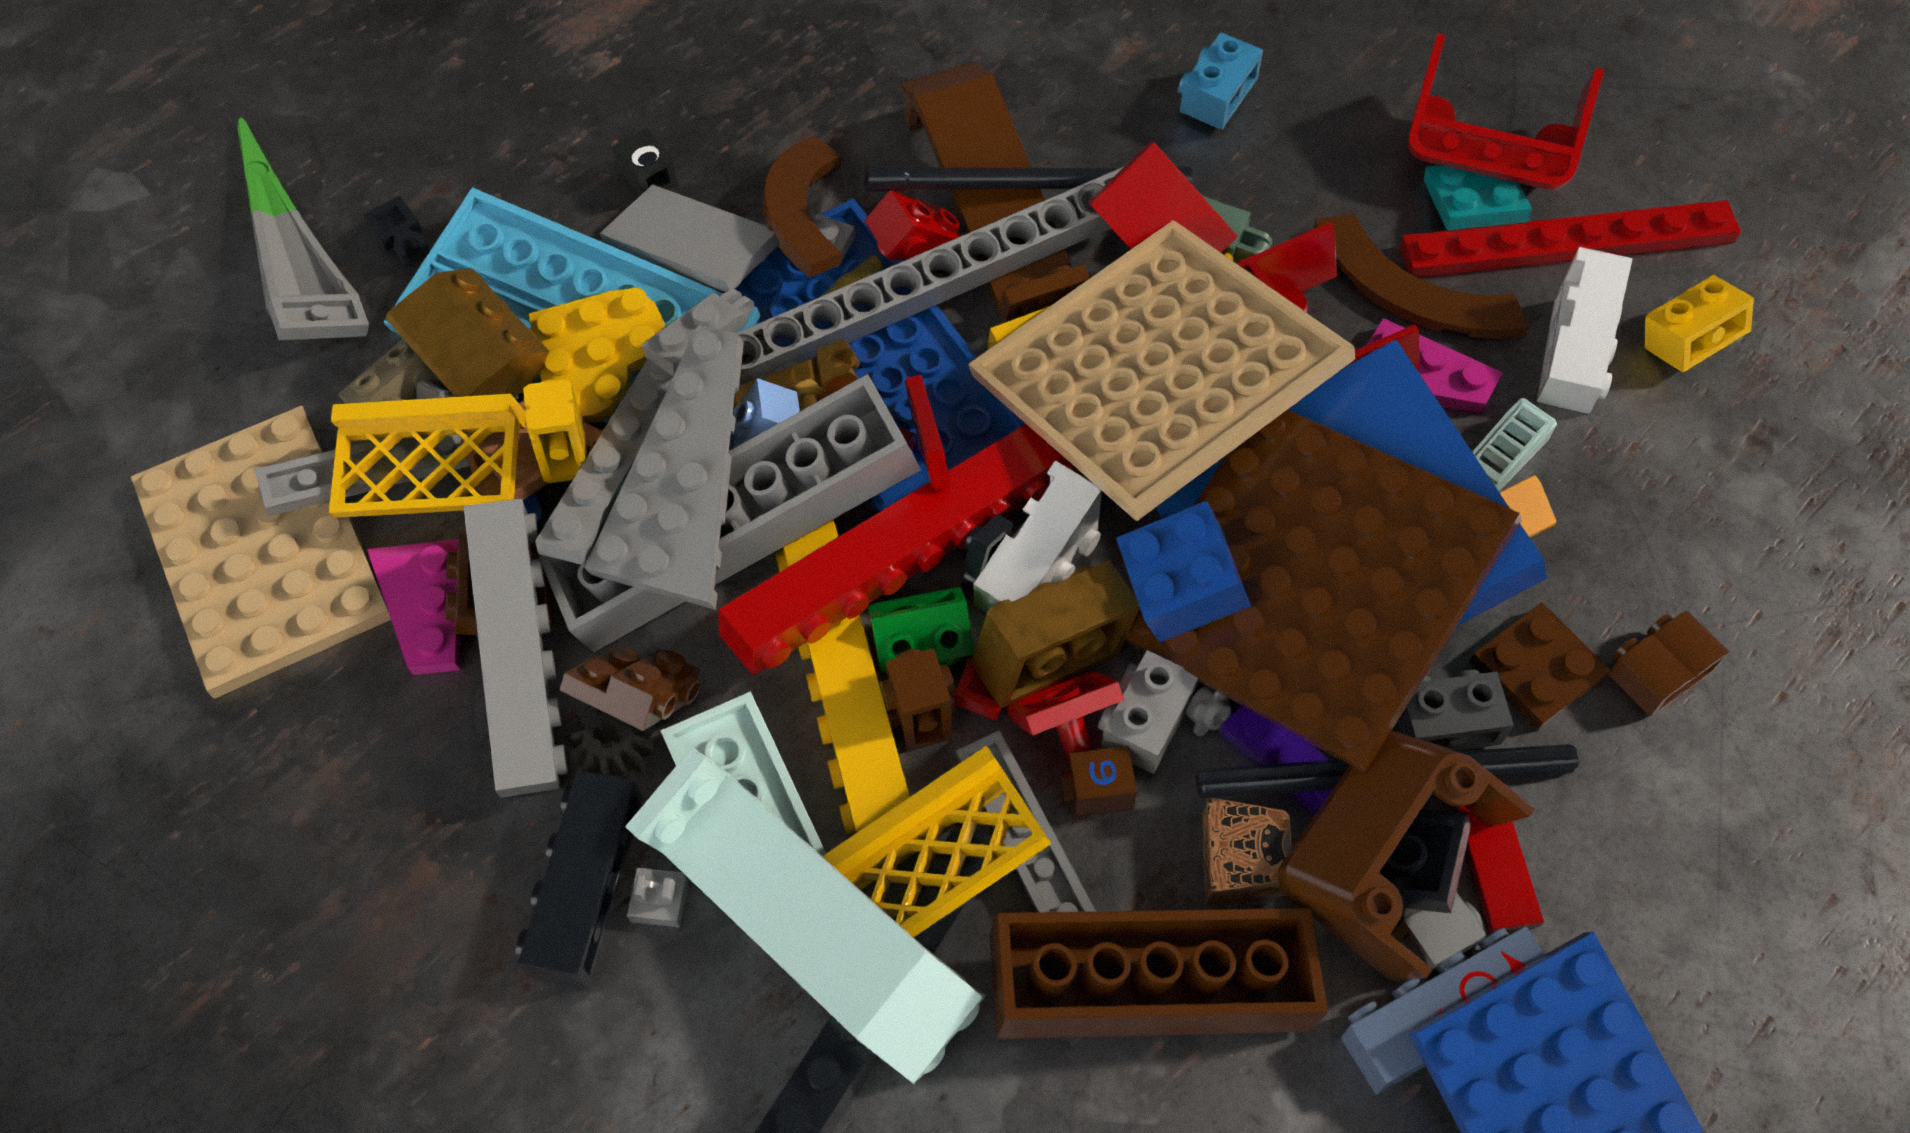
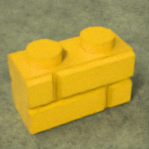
M561 379L528 384L523 387L526 425L543 481L549 484L573 480L587 458V446L572 383L569 380Z

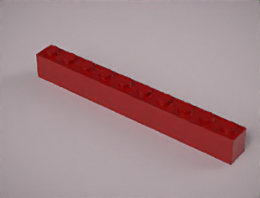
M1025 424L950 469L948 474L951 487L935 490L930 482L719 608V636L753 676L767 667L775 668L782 664L795 649L807 642L815 643L828 633L830 627L846 617L848 619L857 617L873 600L883 594L891 595L904 585L907 579L921 570L923 572L930 571L940 563L945 555L956 548L964 549L969 534L977 525L985 526L997 514L1009 520L1015 511L1027 504L1030 498L1039 502L1050 485V476L1047 472L1054 461L1059 462L1077 474L1081 472Z

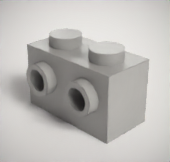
M1147 650L1139 666L1131 663L1122 678L1120 688L1125 691L1123 693L1124 701L1119 702L1118 705L1113 704L1106 707L1100 719L1098 728L1104 731L1101 749L1129 746L1132 764L1154 774L1186 713L1189 701L1196 693L1198 678L1184 670V667Z

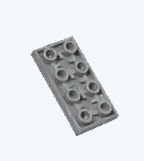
M651 185L599 233L602 242L724 292L738 287L741 281L759 263L763 262L779 243V239L774 232L770 231L763 224L655 185Z

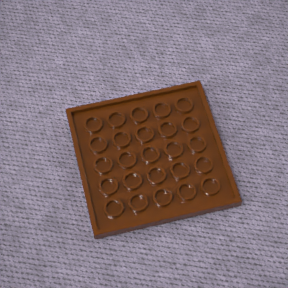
M1286 410L1226 455L1194 504L1195 506L1207 501L1221 526L1251 607L1163 642H1159L1145 623L1141 609H1139L1129 633L1124 638L1126 642L1144 652L1148 650L1184 667V670L1196 676L1200 683L1365 773L1521 523V515L1513 509Z

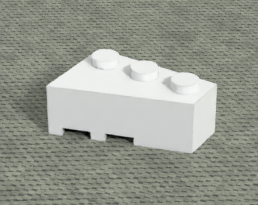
M1582 247L1578 248L1554 299L1537 402L1590 414L1598 398H1606L1612 381V373H1608L1607 370L1608 365L1613 360L1617 347L1615 335L1622 313V304L1633 258Z
M1054 461L1047 472L1050 476V485L1039 502L1033 498L1029 499L1023 511L1030 516L1012 538L1005 535L974 582V606L987 614L988 610L1000 601L1009 599L1012 602L1028 595L1040 584L1046 582L1055 584L1069 578L1075 570L1074 564L1082 554L1086 557L1089 556L1099 542L1101 533L1097 530L1102 495L1101 489L1059 462Z

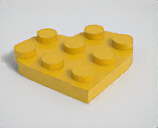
M637 287L612 290L528 314L531 331L549 350L540 372L541 382L561 379L571 381L579 414L583 416V420L586 423H597L614 414L616 411L615 407L622 401L626 391L632 385V373L641 369L647 360L642 344L666 327L655 302L647 297L644 290Z

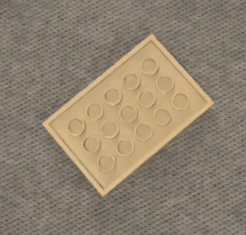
M302 405L131 476L206 691L214 699L391 620L379 583L351 517L334 518L329 514L330 501L269 517L267 515L255 469L323 453L310 419Z

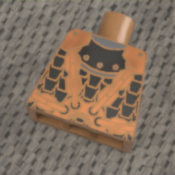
M1207 799L1202 813L1206 907L1284 896L1285 894L1278 880L1279 868L1298 840L1291 839L1289 813L1284 810L1223 799Z

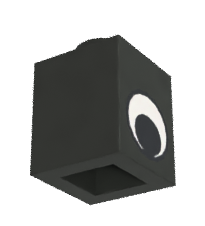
M647 128L612 146L619 174L638 197L651 185L666 190H671L679 185L673 158Z

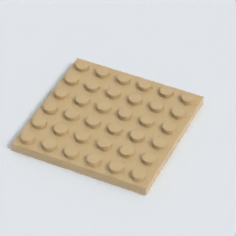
M1172 220L970 362L968 366L972 376L1133 519L1138 521L1354 361L1355 349L1348 341L1182 225Z

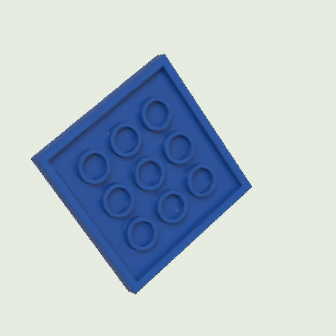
M1584 932L1408 1032L1461 1133H1702L1704 1131L1595 932Z

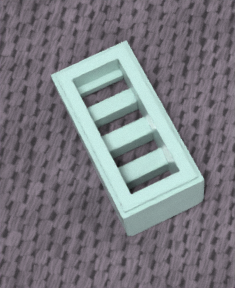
M1520 398L1472 451L1499 492L1550 439L1557 422L1525 398ZM1509 432L1526 445H1521L1516 440L1507 435V433ZM1496 445L1497 447H1499L1500 449H1502L1504 452H1506L1507 454H1509V455H1510L1511 457H1513L1514 459L1511 460L1510 458H1508L1507 456H1505L1503 453H1501L1500 451H1498L1496 448H1494V446ZM1483 457L1487 458L1501 468L1503 472L1499 474L1481 461Z

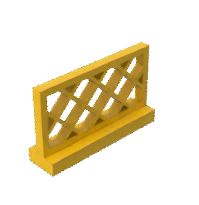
M511 394L333 404L331 422L338 427L329 514L334 518L464 511L463 506L514 500L519 429H525L526 414L525 410ZM505 432L504 445L490 458L478 447L489 434ZM447 435H459L465 442L446 460L433 449ZM414 437L420 445L400 463L389 451L401 439ZM370 440L376 447L355 465L350 460L351 442ZM474 450L486 462L468 479L464 480L453 468ZM430 452L441 464L420 483L409 470ZM386 455L396 467L375 485L365 473ZM501 462H503L502 469L498 466ZM495 470L502 477L500 495L481 496L474 488ZM450 472L461 485L447 498H435L429 491ZM406 475L417 487L403 500L391 501L385 493ZM360 477L372 488L358 503H345L346 490ZM469 493H471V494L473 495V496L465 497V496H466L467 494H469ZM424 495H426L429 499H421V498H422Z
M986 745L822 857L859 890L873 881H877L871 900L889 916H896L895 921L912 937H915L1052 843ZM1006 793L1000 813L981 812L985 805ZM1015 808L1019 814H1014ZM957 823H963L957 842L939 841L941 835L953 828ZM977 824L995 825L989 845L970 844ZM1009 827L1029 828L1032 833L1031 836L1015 847L1003 846ZM920 852L913 872L896 870L898 864L914 853ZM934 853L952 855L945 875L927 873ZM966 856L985 857L981 870L970 877L959 876ZM891 882L909 884L901 905L884 903ZM922 885L941 887L934 902L926 907L915 906Z

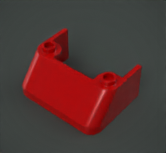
M1437 33L1409 131L1408 148L1411 154L1425 162L1547 190H1557L1566 186L1575 175L1604 69L1595 68L1583 88L1573 125L1549 124L1543 127L1534 139L1454 121L1455 111L1451 103L1442 97L1429 95L1446 36Z
M1329 222L1243 259L1236 264L1307 312V299L1302 292L1337 277L1335 228ZM1414 324L1355 350V360L1348 365L1396 339L1419 372V329Z

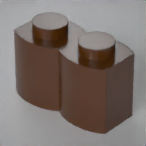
M1687 610L1675 618L1665 614L1647 630L1646 633L1649 637L1641 642L1635 637L1631 638L1613 654L1612 657L1617 662L1608 675L1649 716H1652L1669 705L1683 692L1689 690L1719 667L1730 651Z

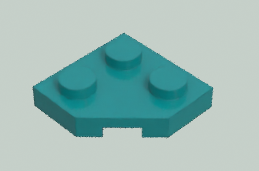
M1443 165L1426 167L1424 182L1447 231L1529 222L1532 207L1519 183Z

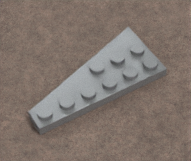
M697 325L584 567L591 575L716 610L718 594L715 592L714 587L716 570L720 569L722 552L719 550L721 526L725 524L732 459V456L729 454L730 434H734L736 421L733 415L735 393L739 391L744 344L738 333Z

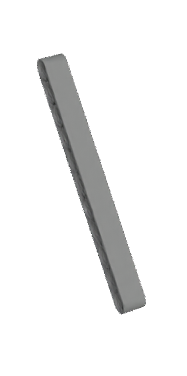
M1122 168L737 332L744 343L743 354L754 357V360L749 364L741 365L739 385L755 380L760 375H767L789 360L801 363L817 357L816 350L838 340H845L850 343L1111 229L1097 212H1091L1084 206H1088V201ZM1047 222H1058L1063 228H1053ZM1014 237L1020 238L1025 241V244L1017 245L1010 242L1009 239ZM973 254H982L986 256L988 260L982 262L976 261L972 259L970 256ZM942 270L949 273L950 276L947 278H937L932 272ZM906 287L912 292L908 295H898L893 289ZM864 303L872 306L873 309L869 312H859L853 307ZM826 320L833 323L834 326L830 329L822 330L816 328L814 324L818 321ZM782 337L794 340V343L787 347H779L774 344L777 339Z

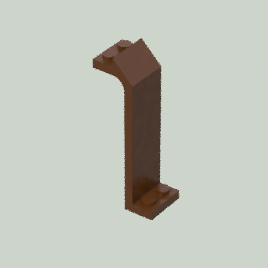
M974 61L900 83L905 94L904 119L909 131L924 127L939 167L1031 168L993 74ZM949 189L966 234L1045 201L1040 189ZM1053 221L1047 222L1049 226L1056 228ZM1014 237L1009 239L1010 242L1017 245L1025 244V241L1020 238ZM1063 249L986 284L1003 324L1053 305L1090 279L1085 264L1072 267L1066 250ZM975 254L977 261L982 262L988 260V258L982 254Z

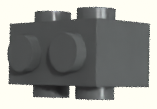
M1465 670L1454 674L1451 678L1432 680L1431 677L1425 676L1396 722L1399 733L1453 751L1501 745L1514 726L1498 673L1479 674L1477 670Z

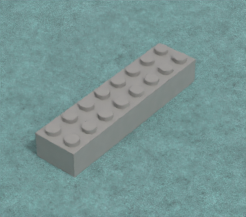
M868 374L729 451L732 459L725 524L721 526L719 550L722 552L720 569L716 570L715 585L921 470ZM593 548L583 565L545 555L539 557L569 632L593 653L685 602L591 575L584 567Z

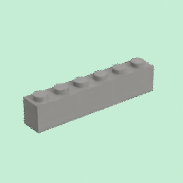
M523 499L463 506L495 791L503 798L560 789L559 775L568 774L564 745L555 746L553 727L562 726L558 697L549 698L547 680L556 679V671L552 650L544 651L542 633L550 632V622L547 604L538 605L536 587H544L545 583L541 558L532 559L531 542H535L539 536L536 514H527Z

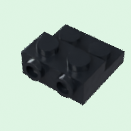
M1421 809L1379 873L1389 880L1401 895L1403 903L1402 919H1404L1406 908L1452 913L1471 828L1467 813Z

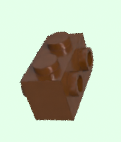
M934 648L925 651L918 649L907 650L898 654L893 660L886 661L888 680L880 682L884 705L891 730L899 728L906 753L952 740L951 713L956 712L952 692H955V686L948 664L939 665Z

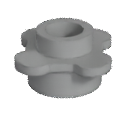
M1208 686L1196 692L1186 708V715L1196 723L1193 732L1197 736H1203L1208 732L1209 728L1211 730L1220 728L1231 713L1228 697Z

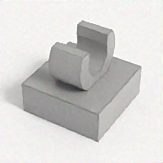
M637 868L627 913L629 921L632 923L680 928L689 878L683 872Z

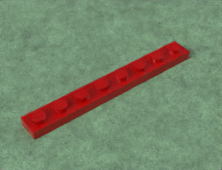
M1728 200L1403 235L1400 249L1408 273L1421 278L1573 261L1579 247L1621 256L1730 244L1737 241L1741 230Z

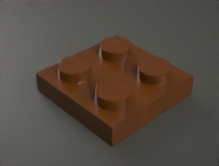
M1542 602L1477 650L1469 661L1481 674L1498 673L1505 698L1537 731L1604 680L1611 671Z

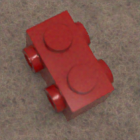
M891 189L865 219L866 224L878 241L876 243L878 250L886 258L893 261L896 259L905 261L963 236L958 229L960 227L959 221L945 208Z

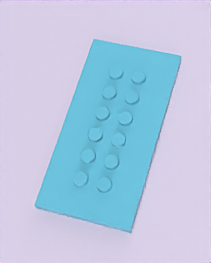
M472 187L395 305L437 272L473 268L482 277L487 285L530 330L529 313L612 290L634 287L644 290L647 297L655 302L666 327L711 294L721 296L724 293ZM754 306L752 312L748 315L747 323L737 332L756 324L760 317L757 307ZM385 319L384 324H385L391 331H393V332L399 334V333L391 326V324ZM641 369L632 373V383ZM540 374L538 376L536 383L541 382ZM612 416L597 422V424L606 427Z

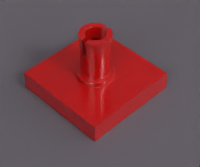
M1089 670L1007 705L1005 709L1009 721L1032 736L1056 727L1065 752V759L1069 762V753L1095 750L1083 716L1124 701V697L1118 681Z

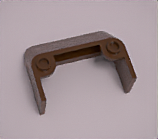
M1395 731L1390 732L1365 773L1351 765L1348 766L1283 860L1278 873L1279 885L1283 893L1300 908H1311L1313 919L1390 981L1427 978L1432 971L1430 966L1390 935L1401 918L1403 903L1397 888L1379 873L1430 795L1433 793L1450 806H1465L1490 827L1530 817L1535 810L1528 802L1470 756Z

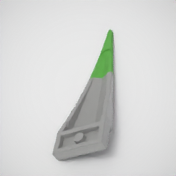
M240 118L237 128L267 315L271 316L278 340L367 336L369 323L358 293L342 275L310 231L273 172L246 121Z

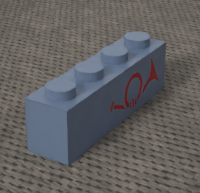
M1526 926L1511 935L1508 934L1505 928L1491 934L1478 944L1482 951L1466 959L1462 952L1458 953L1436 968L1439 974L1437 977L1424 984L1420 978L1411 979L1392 992L1396 1000L1380 1009L1375 1001L1371 1002L1348 1017L1351 1025L1341 1036V1040L1376 1095L1426 1067L1408 1032L1545 955V952Z

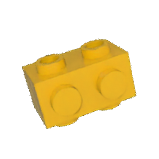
M1712 275L1645 315V349L1684 373L1751 332L1754 297L1716 275Z

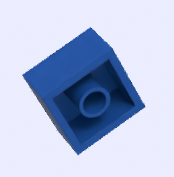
M1207 501L1116 538L1144 621L1159 642L1251 607L1221 526Z

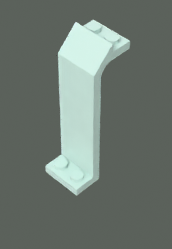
M692 747L625 826L639 840L662 852L858 1041L913 1084L924 1073H929L937 1067L945 1055V1046L957 1031L968 1027L976 1018L979 1012V1004L986 996L979 988L928 951L726 770Z

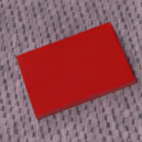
M1150 141L1088 201V204L1130 249L1140 244L1172 220L1182 225L1220 253L1238 237L1153 141Z

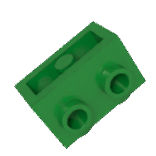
M960 587L868 604L867 606L881 673L887 672L886 661L893 660L898 654L912 649L925 651L934 648L939 665L945 663L948 665L957 664L964 660V656L974 655L975 651L967 602Z

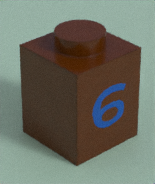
M1129 746L1069 753L1068 771L1060 772L1064 802L1073 801L1075 817L1134 810L1137 788Z

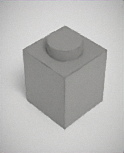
M1457 892L1451 914L1420 910L1404 919L1393 934L1396 940L1432 968L1428 976L1437 972L1436 968L1452 956L1461 952L1463 955H1466L1473 951L1486 937L1479 913L1469 902H1463Z

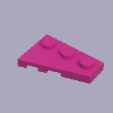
M1383 318L1368 344L1405 328ZM1419 335V374L1439 404L1446 408L1481 414L1497 387L1503 372Z
M458 539L367 549L405 662L413 675L460 670L461 634H454V621L445 620L446 593H455V580L446 579L448 551L456 552Z

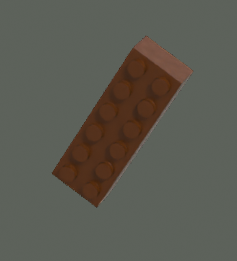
M1311 908L997 913L989 934L996 1039L1310 1032L1328 1013Z

